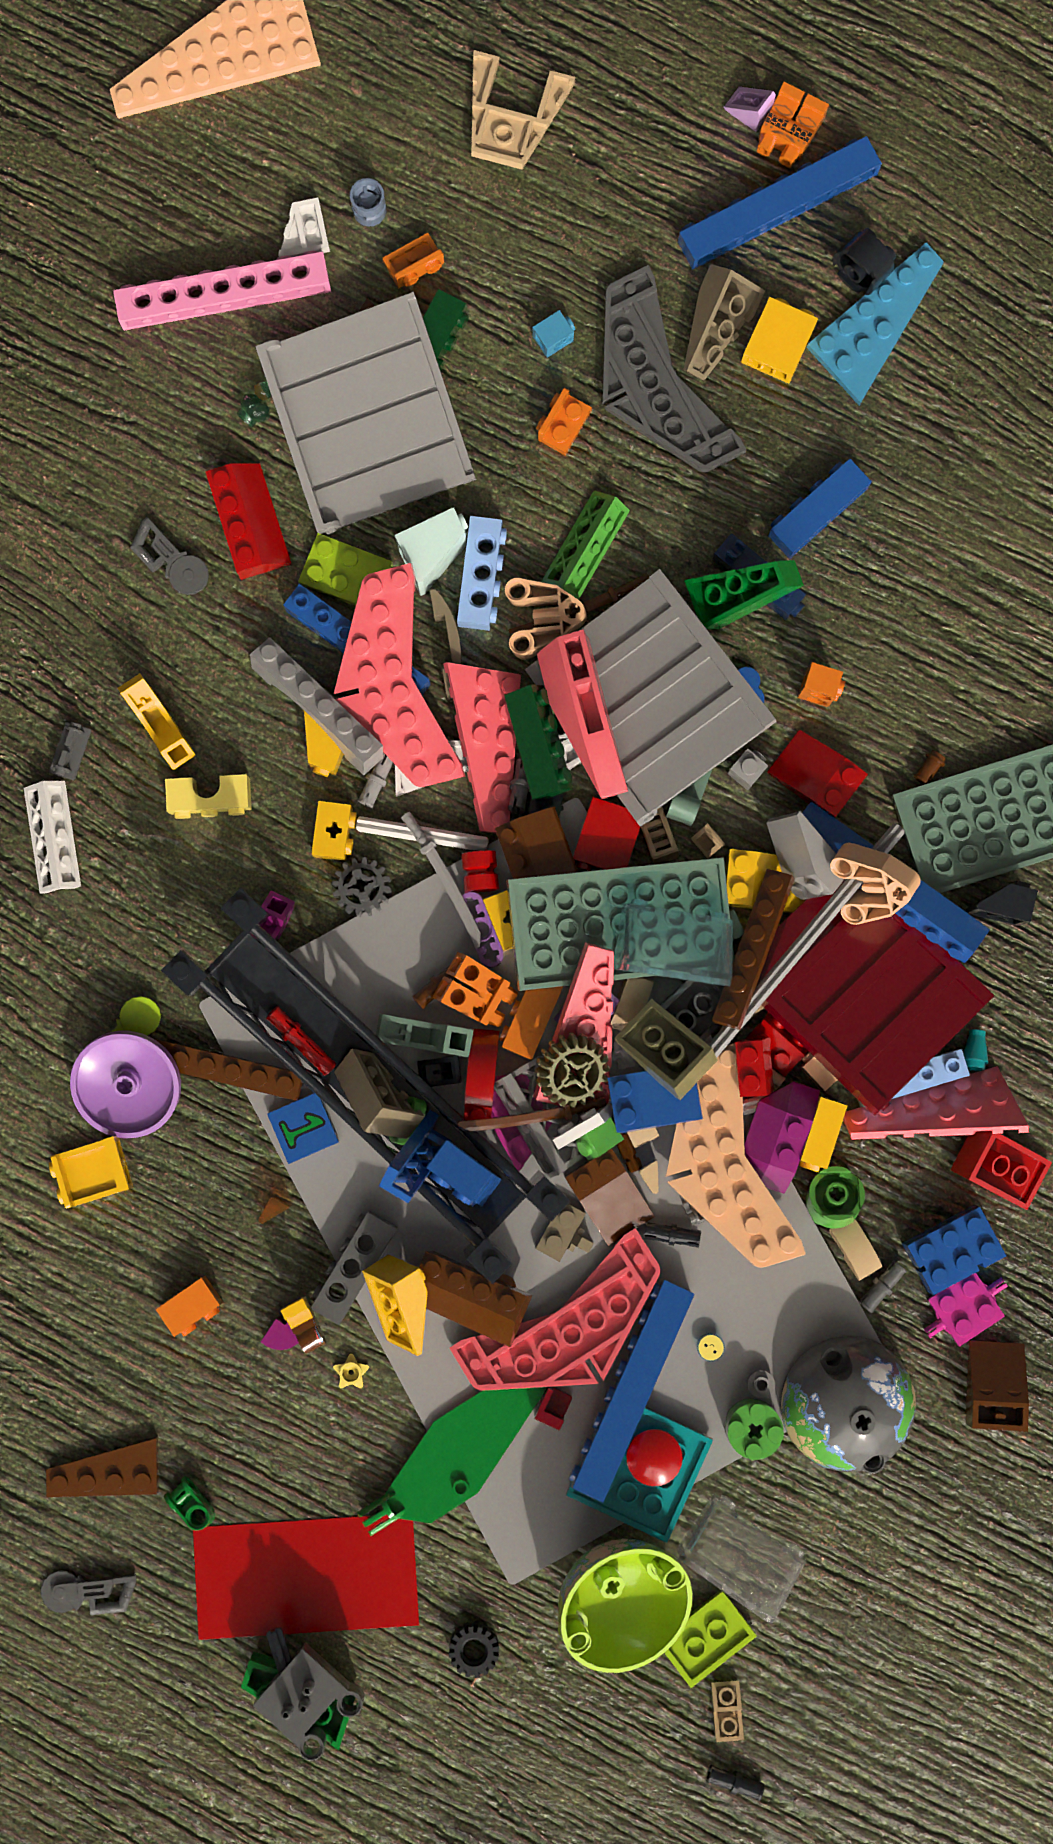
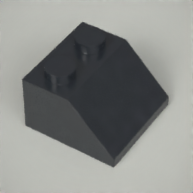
M1014 881V884L1008 883V885L999 888L969 906L966 912L970 915L1021 926L1031 922L1038 890L1031 889V884Z

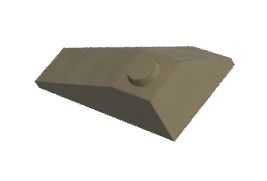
M710 264L699 289L683 370L701 380H705L723 357V350L729 342H734L738 338L739 329L745 322L749 323L754 317L765 290L731 269Z

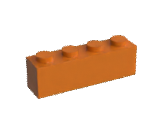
M563 986L523 990L525 993L521 1002L516 1000L510 1012V1015L514 1017L511 1026L505 1025L499 1040L503 1042L502 1048L532 1060Z

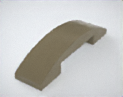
M436 589L430 590L435 622L446 621L452 663L462 665L460 639L453 615L447 603ZM442 669L447 700H452L453 698L450 697L449 693L450 682L448 673H445V670Z

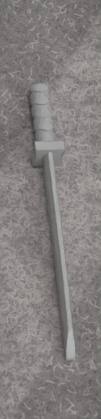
M410 812L404 814L401 817L421 846L420 852L427 856L441 879L475 948L479 949L480 930L451 874L435 849L437 847L436 844L432 841L430 842Z

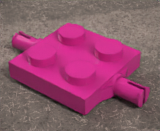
M974 1273L929 1297L927 1301L933 1308L937 1320L923 1328L928 1337L931 1338L944 1330L951 1335L957 1346L960 1347L1004 1318L1005 1315L997 1305L994 1295L1008 1287L1006 1283H1003L1005 1281L1000 1277L987 1286Z

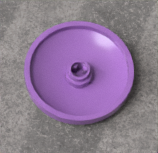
M114 1031L97 1037L82 1050L72 1068L70 1089L74 1104L79 1113L94 1128L119 1138H137L156 1131L171 1117L179 1102L181 1078L175 1060L159 1042L138 1032Z

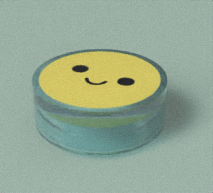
M705 1333L698 1339L697 1352L702 1359L713 1362L723 1356L725 1345L719 1335Z

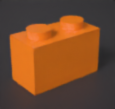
M205 1275L158 1307L156 1311L174 1337L179 1333L185 1337L198 1328L195 1322L202 1317L208 1321L220 1312L218 1306L224 1302Z

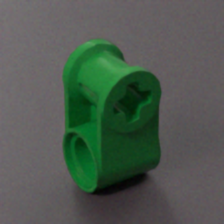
M187 1476L181 1479V1483L171 1493L166 1492L164 1494L167 1504L192 1530H202L214 1521L215 1509L202 1495L196 1484ZM196 1509H201L205 1512L206 1520L204 1523L196 1520Z

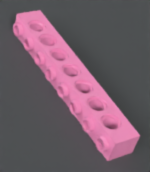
M307 251L302 256L291 257L286 255L277 258L275 261L266 262L258 260L248 266L231 265L221 271L204 270L194 276L177 275L172 280L167 281L151 280L145 285L140 286L124 285L118 290H113L119 323L123 330H129L329 293L331 288L324 253ZM301 270L307 272L302 278L294 276L296 272ZM274 275H278L281 277L280 280L275 283H271L268 281L269 278ZM247 280L255 281L253 286L249 288L242 286ZM221 285L229 286L225 292L216 291ZM194 290H202L200 296H190ZM168 295H176L172 302L164 301ZM144 299L150 300V302H149V304H148L147 306H145V307H139V306H138L139 303H140L142 300H144Z

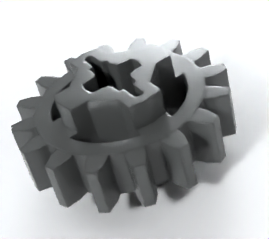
M363 857L361 863H358L353 858L352 866L350 867L343 863L345 871L343 873L336 871L335 874L339 877V881L332 882V885L338 888L337 891L333 892V896L341 898L337 904L340 907L347 905L345 911L350 914L355 910L358 917H361L363 911L372 916L373 908L381 911L379 903L381 901L388 903L389 901L384 896L385 893H392V889L385 885L391 882L389 876L383 877L386 869L381 867L377 870L378 862L374 860L369 865L366 857ZM363 870L370 871L377 877H368L364 875ZM352 874L350 882L345 884L348 877ZM364 882L365 885H367L364 887V892H360L358 890V888L360 887L359 883ZM379 890L377 896L371 900L374 892ZM348 897L358 898L361 904L351 902Z

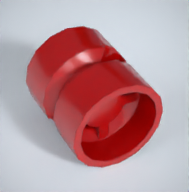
M474 851L461 854L462 868L467 872V875L463 877L465 893L499 890L498 874L494 872V869L497 867L496 851Z

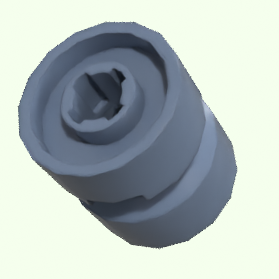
M370 178L356 181L350 190V201L356 221L367 227L380 224L387 213L384 190L381 184Z

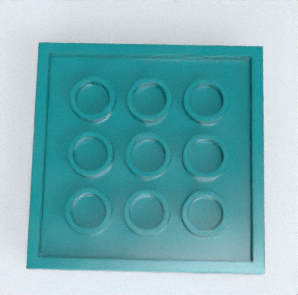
M645 1407L631 1441L637 1434L651 1429L662 1430L674 1436L682 1451V1465L676 1477L669 1483L661 1486H648L639 1482L628 1468L626 1450L603 1503L571 1488L572 1481L566 1496L668 1543L713 1439Z

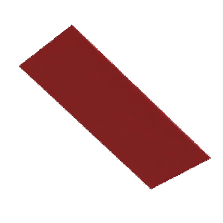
M388 1515L383 1516L367 1527H364L362 1522L369 1516L208 1526L202 1530H193L198 1639L266 1636L267 1631L275 1627H281L284 1634L419 1626L413 1521L398 1519L370 1536L368 1531L387 1519Z

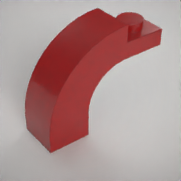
M472 1028L473 1036L468 1059L464 1103L465 1120L492 1118L499 1031Z

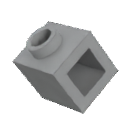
M747 749L727 774L748 791L767 769L766 758L756 750L751 752Z

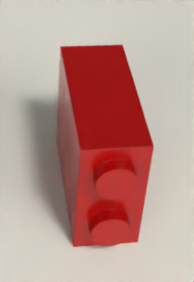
M592 797L573 855L578 869L589 872L592 868L596 870L627 868L640 826L626 807Z

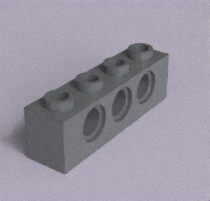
M368 1211L366 1216L362 1213L360 1214L353 1226L357 1230L352 1239L347 1237L339 1249V1252L342 1253L338 1263L332 1261L325 1273L328 1280L323 1287L318 1285L310 1300L314 1301L311 1309L337 1325L341 1324L366 1282L362 1271L379 1260L398 1228L372 1211ZM362 1235L371 1236L374 1240L373 1248L369 1250L363 1249L359 1244L360 1237ZM346 1260H357L360 1266L357 1273H349L345 1268ZM333 1283H341L345 1288V1295L335 1297L331 1293V1285Z

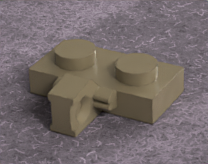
M568 1203L554 1220L549 1222L535 1249L558 1262L561 1261L567 1249L573 1252L575 1247H578L589 1253L594 1242L583 1237L582 1234L585 1230L579 1227L586 1213Z

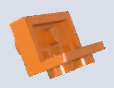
M426 233L383 257L382 260L399 289L404 285L409 287L415 284L419 277L426 273L432 274L438 271L442 264H444V255L441 249L438 250L429 233Z

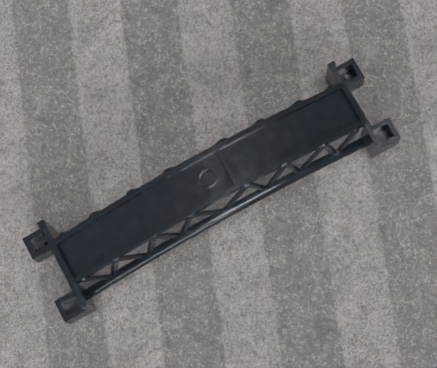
M240 888L221 909L243 929V932L206 970L184 950H180L161 971L187 996H193L202 988L389 1164L399 1152L387 1146L380 1134L364 1132L355 1112L347 1108L331 1088L332 1086L349 1102L344 1090L340 1087L334 1071L351 1049L371 1052L392 1075L391 1083L399 1093L405 1091L409 1097L424 1100L426 1102L425 1116L430 1110L439 1115L433 1130L450 1139L451 1143L502 1179L483 1206L476 1203L473 1207L467 1203L465 1204L452 1194L455 1190L454 1188L449 1190L431 1179L430 1175L432 1172L429 1173L427 1178L434 1185L424 1180L417 1190L470 1242L463 1250L466 1260L487 1280L494 1284L510 1267L512 1262L489 1239V1236L525 1198L551 1222L570 1202L569 1198L540 1170L528 1180L478 1131H468L459 1127L456 1124L457 1121L465 1119L261 927L270 914ZM212 976L217 980V986L209 980ZM227 990L230 991L246 1007L234 1003L232 998L228 994ZM279 1006L290 1019L298 1022L304 1033L337 1063L333 1070L323 1076L289 1040L285 1041L282 1038L283 1034L266 1019V1016L275 1007ZM261 1021L268 1028H270L281 1040L271 1037L265 1029V1027L263 1026V1024L261 1023ZM296 1054H298L316 1072L304 1068ZM384 1059H386L395 1068V1070ZM383 1135L386 1139L390 1141L389 1136ZM427 1138L430 1146H440ZM391 1142L399 1151L404 1146ZM418 1154L420 1160H429L426 1154ZM407 1168L410 1174H418L415 1168ZM450 1200H451L468 1218H466V1217H464V1216H462V1215L456 1213V1211H455V1209L453 1208V1206H452ZM478 1226L482 1231L478 1234L472 1227Z

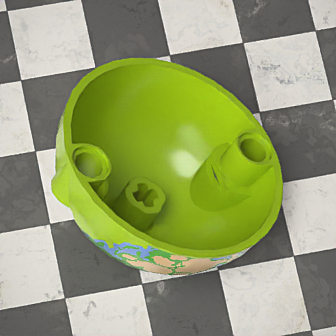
M618 1539L599 1544L583 1554L574 1563L564 1579L558 1602V1633L570 1654L585 1667L605 1673H620L642 1667L666 1652L684 1630L692 1607V1589L689 1577L673 1554L667 1553L665 1550L645 1541Z

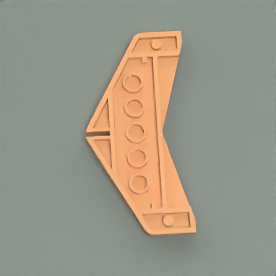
M735 1043L727 1045L717 1057L718 1061L697 1082L703 1119L676 1124L666 1177L691 1170V1175L668 1181L667 1183L753 1266L764 1268L806 1255L801 1239L745 1157L743 1097H740L736 1047Z

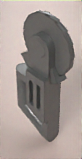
M146 516L142 520L130 546L131 550L147 565L151 572L157 571L163 564L167 563L165 577L166 579L169 578L173 588L179 593L191 595L202 591L209 579L208 568L204 561L198 557L188 555L187 552L180 553ZM150 529L156 534L151 545L160 556L156 560L143 547Z
M59 1570L45 1578L41 1586V1598L48 1609L60 1613H65L73 1608L77 1611L84 1600H89L91 1615L126 1612L137 1582L136 1574L84 1580L81 1575L76 1577L73 1573ZM124 1583L118 1601L97 1603L98 1598H107L111 1595L114 1584Z

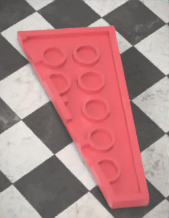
M585 942L552 1041L558 1043L559 1035H563L567 1039L569 1032L574 1033L576 1037L580 1033L585 1034L587 1039L592 1037L597 1042L596 1044H600L604 1048L603 1053L608 1056L609 1060L606 1064L610 1069L612 1067L611 1012H613V1002L611 1001V986L613 985L614 952L609 948ZM574 1052V1053L568 1054V1056H573V1055L577 1054L578 1052ZM568 1063L567 1065L571 1069L569 1072L577 1076L574 1071L575 1068ZM610 1071L604 1073L607 1077H610ZM608 1081L601 1082L600 1085L603 1087V1091L596 1090L594 1092L595 1098L604 1096L606 1104H608L609 1084ZM537 1084L533 1095L536 1101L560 1106L558 1102H551L548 1096H544L541 1092V1087ZM571 1084V1085H569V1086H567V1087H572V1086H575V1085H577V1084Z
M998 1066L891 1099L889 1101L891 1104L884 1111L881 1109L875 1116L866 1107H860L846 1111L843 1118L851 1140L879 1139L893 1134L914 1137V1134L929 1133V1136L974 1135L976 1131H992V1134H1003V1130L1019 1129V1133H1029V1125Z

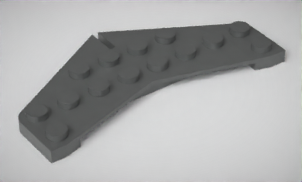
M649 265L611 283L607 287L605 299L602 405L623 394L626 396L605 406V410L700 472L711 471L746 453V448L741 438L731 428L728 429L674 371L660 311L655 277Z

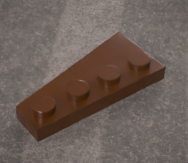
M158 1437L47 1468L46 1498L158 1494Z

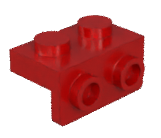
M769 1012L745 1038L769 1037L772 1066L784 1077L808 1052Z

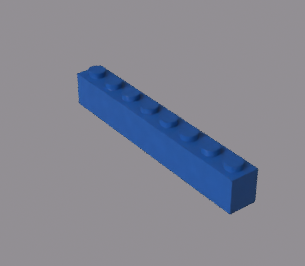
M867 136L860 140L857 138L852 139L839 151H829L819 161L813 164L808 162L802 165L796 173L790 176L788 174L780 176L771 186L757 188L751 193V196L743 200L738 198L732 201L727 206L728 208L720 212L718 210L710 212L703 221L697 224L695 222L687 224L679 233L678 244L693 270L878 175L882 163Z
M812 801L802 813L836 854L845 843H853L870 849L874 847ZM921 879L920 885L910 901L895 913L907 925L915 927L926 935L929 941L937 943L947 950L953 958L963 963L972 956L990 931L989 928Z
M662 1280L660 1285L655 1284L649 1296L653 1300L649 1310L644 1308L638 1320V1324L641 1325L638 1335L633 1334L628 1342L626 1349L630 1353L626 1361H620L615 1372L618 1380L614 1387L609 1386L603 1401L607 1405L603 1413L598 1412L593 1421L592 1427L595 1428V1432L591 1439L586 1438L580 1453L584 1456L580 1466L575 1464L568 1480L572 1481L571 1488L602 1503L604 1502L695 1295L694 1293L666 1280Z

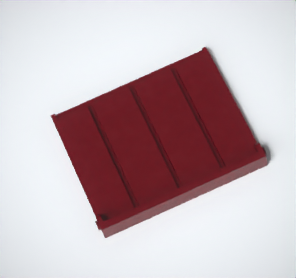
M834 893L807 899L777 927L757 985ZM840 910L761 1005L875 1116L881 1109L884 1111L891 1104L889 1101L995 995L957 959L953 958L947 950L937 943L929 941L926 935L915 927L907 925L897 914L894 913L890 917L854 925L843 919Z

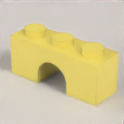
M247 774L219 776V790L210 798H202L198 795L197 783L192 777L165 779L167 812L174 815L176 819L191 818L192 813H201L202 817H216L218 812L228 811V815L232 816L244 815L245 810H252L250 778Z

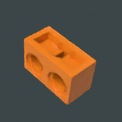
M812 662L804 674L797 698L829 707L833 701H837L838 697H841L845 686V681L841 680L843 671Z

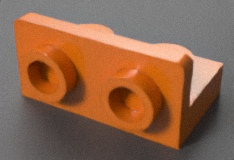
M564 388L561 394L556 393L549 405L552 408L547 417L542 416L536 430L539 431L538 441L566 456L590 415L592 407L569 395V390Z

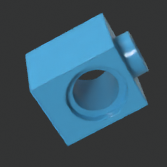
M559 310L533 326V338L546 358L573 342L575 326L568 316L564 317Z

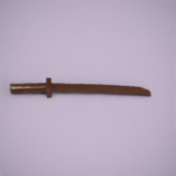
M645 573L615 589L610 587L606 593L583 602L586 613L611 602L613 604L617 603L619 598L629 594L648 580V574ZM572 609V613L569 614L571 618H576L577 609ZM533 621L511 628L509 633L514 634L518 631L532 630L533 628L555 626L560 623L534 625Z
M604 1096L586 1100V1105L578 1102L575 1108L567 1103L565 1107L559 1106L501 1117L457 1121L456 1124L468 1131H480L526 1125L564 1118L568 1121L572 1120V1115L606 1106V1100Z

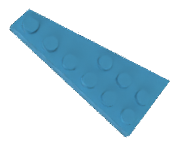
M927 242L899 265L870 295H864L807 345V349L858 405L861 404L944 263Z

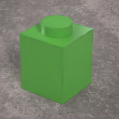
M609 1118L605 1123L577 1138L575 1141L579 1152L589 1161L601 1156L624 1140L620 1133H617L614 1122Z

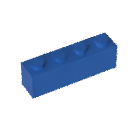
M851 459L844 464L841 461L838 462L829 471L831 475L824 482L821 479L818 480L809 489L811 492L809 496L805 499L802 497L798 498L790 506L792 511L785 517L782 514L779 515L770 524L772 529L768 537L789 559L869 488L872 481Z

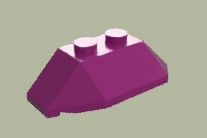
M793 1081L759 1100L744 1143L745 1157L766 1188L785 1194L790 1185L814 1120L820 1090Z

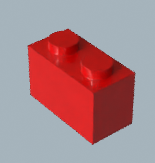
M769 1037L747 1038L736 1041L740 1097L767 1096L773 1093L774 1084Z

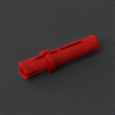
M279 1006L275 1007L266 1016V1019L283 1034L282 1038L285 1041L289 1040L323 1076L333 1070L337 1063L304 1033L298 1022L290 1019Z

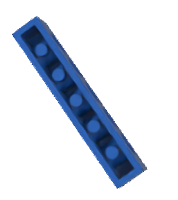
M299 584L283 604L286 612L344 654L352 622ZM412 667L413 680L423 696L431 685L430 680Z

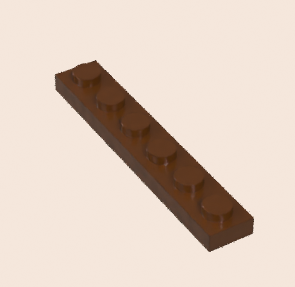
M771 869L766 870L712 1018L715 1023L741 1030L795 878L793 875Z
M153 1038L168 1050L181 1074L295 1101L299 1100L303 1082L289 1069Z

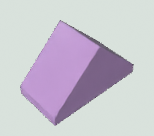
M739 87L724 108L731 115L757 132L766 120L774 104L776 94L774 91Z

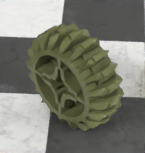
M569 1032L567 1039L563 1035H559L558 1043L549 1040V1045L551 1046L549 1050L541 1048L544 1058H536V1062L540 1066L534 1069L535 1074L538 1076L536 1083L541 1087V1092L544 1096H548L551 1102H558L560 1106L565 1107L568 1103L571 1107L575 1108L578 1100L581 1104L586 1105V1098L589 1096L591 1099H595L594 1092L596 1090L603 1091L600 1083L608 1081V1077L604 1074L610 1071L609 1066L606 1064L609 1061L608 1056L603 1053L604 1048L600 1044H596L597 1042L592 1037L587 1039L585 1034L581 1033L576 1037L571 1032ZM574 1052H578L577 1054H575V1055H573V1056H568V1054H571V1053H574ZM568 1063L573 1068H575L574 1071L577 1074V1076H575L572 1072H569L571 1069L568 1067ZM571 1084H577V1085L572 1086V1087H567V1086H569V1085H571Z

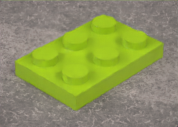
M318 533L298 583L356 606L364 577L374 572L392 568L393 562Z
M721 1589L690 1613L684 1630L664 1653L690 1688H692L757 1637V1635L723 1589Z

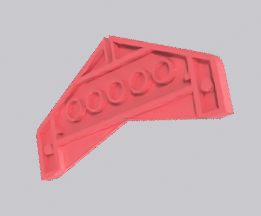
M412 563L368 574L362 580L334 694L359 689L358 694L335 700L383 745V752L415 786L425 787L465 777L462 762L451 747L413 680V611L416 577Z
M635 1228L619 1240L613 1250L559 1311L522 1322L511 1347L487 1336L479 1335L457 1342L450 1347V1350L471 1385L477 1390L599 1384L587 1365L586 1360H591L604 1381L660 1277V1266Z

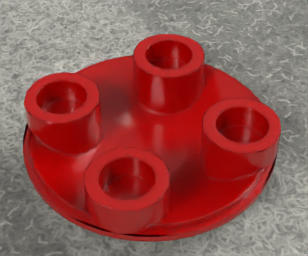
M658 1429L646 1430L637 1434L632 1439L627 1450V1465L631 1474L639 1482L648 1486H661L672 1481L679 1473L682 1465V1451L679 1443L671 1434Z

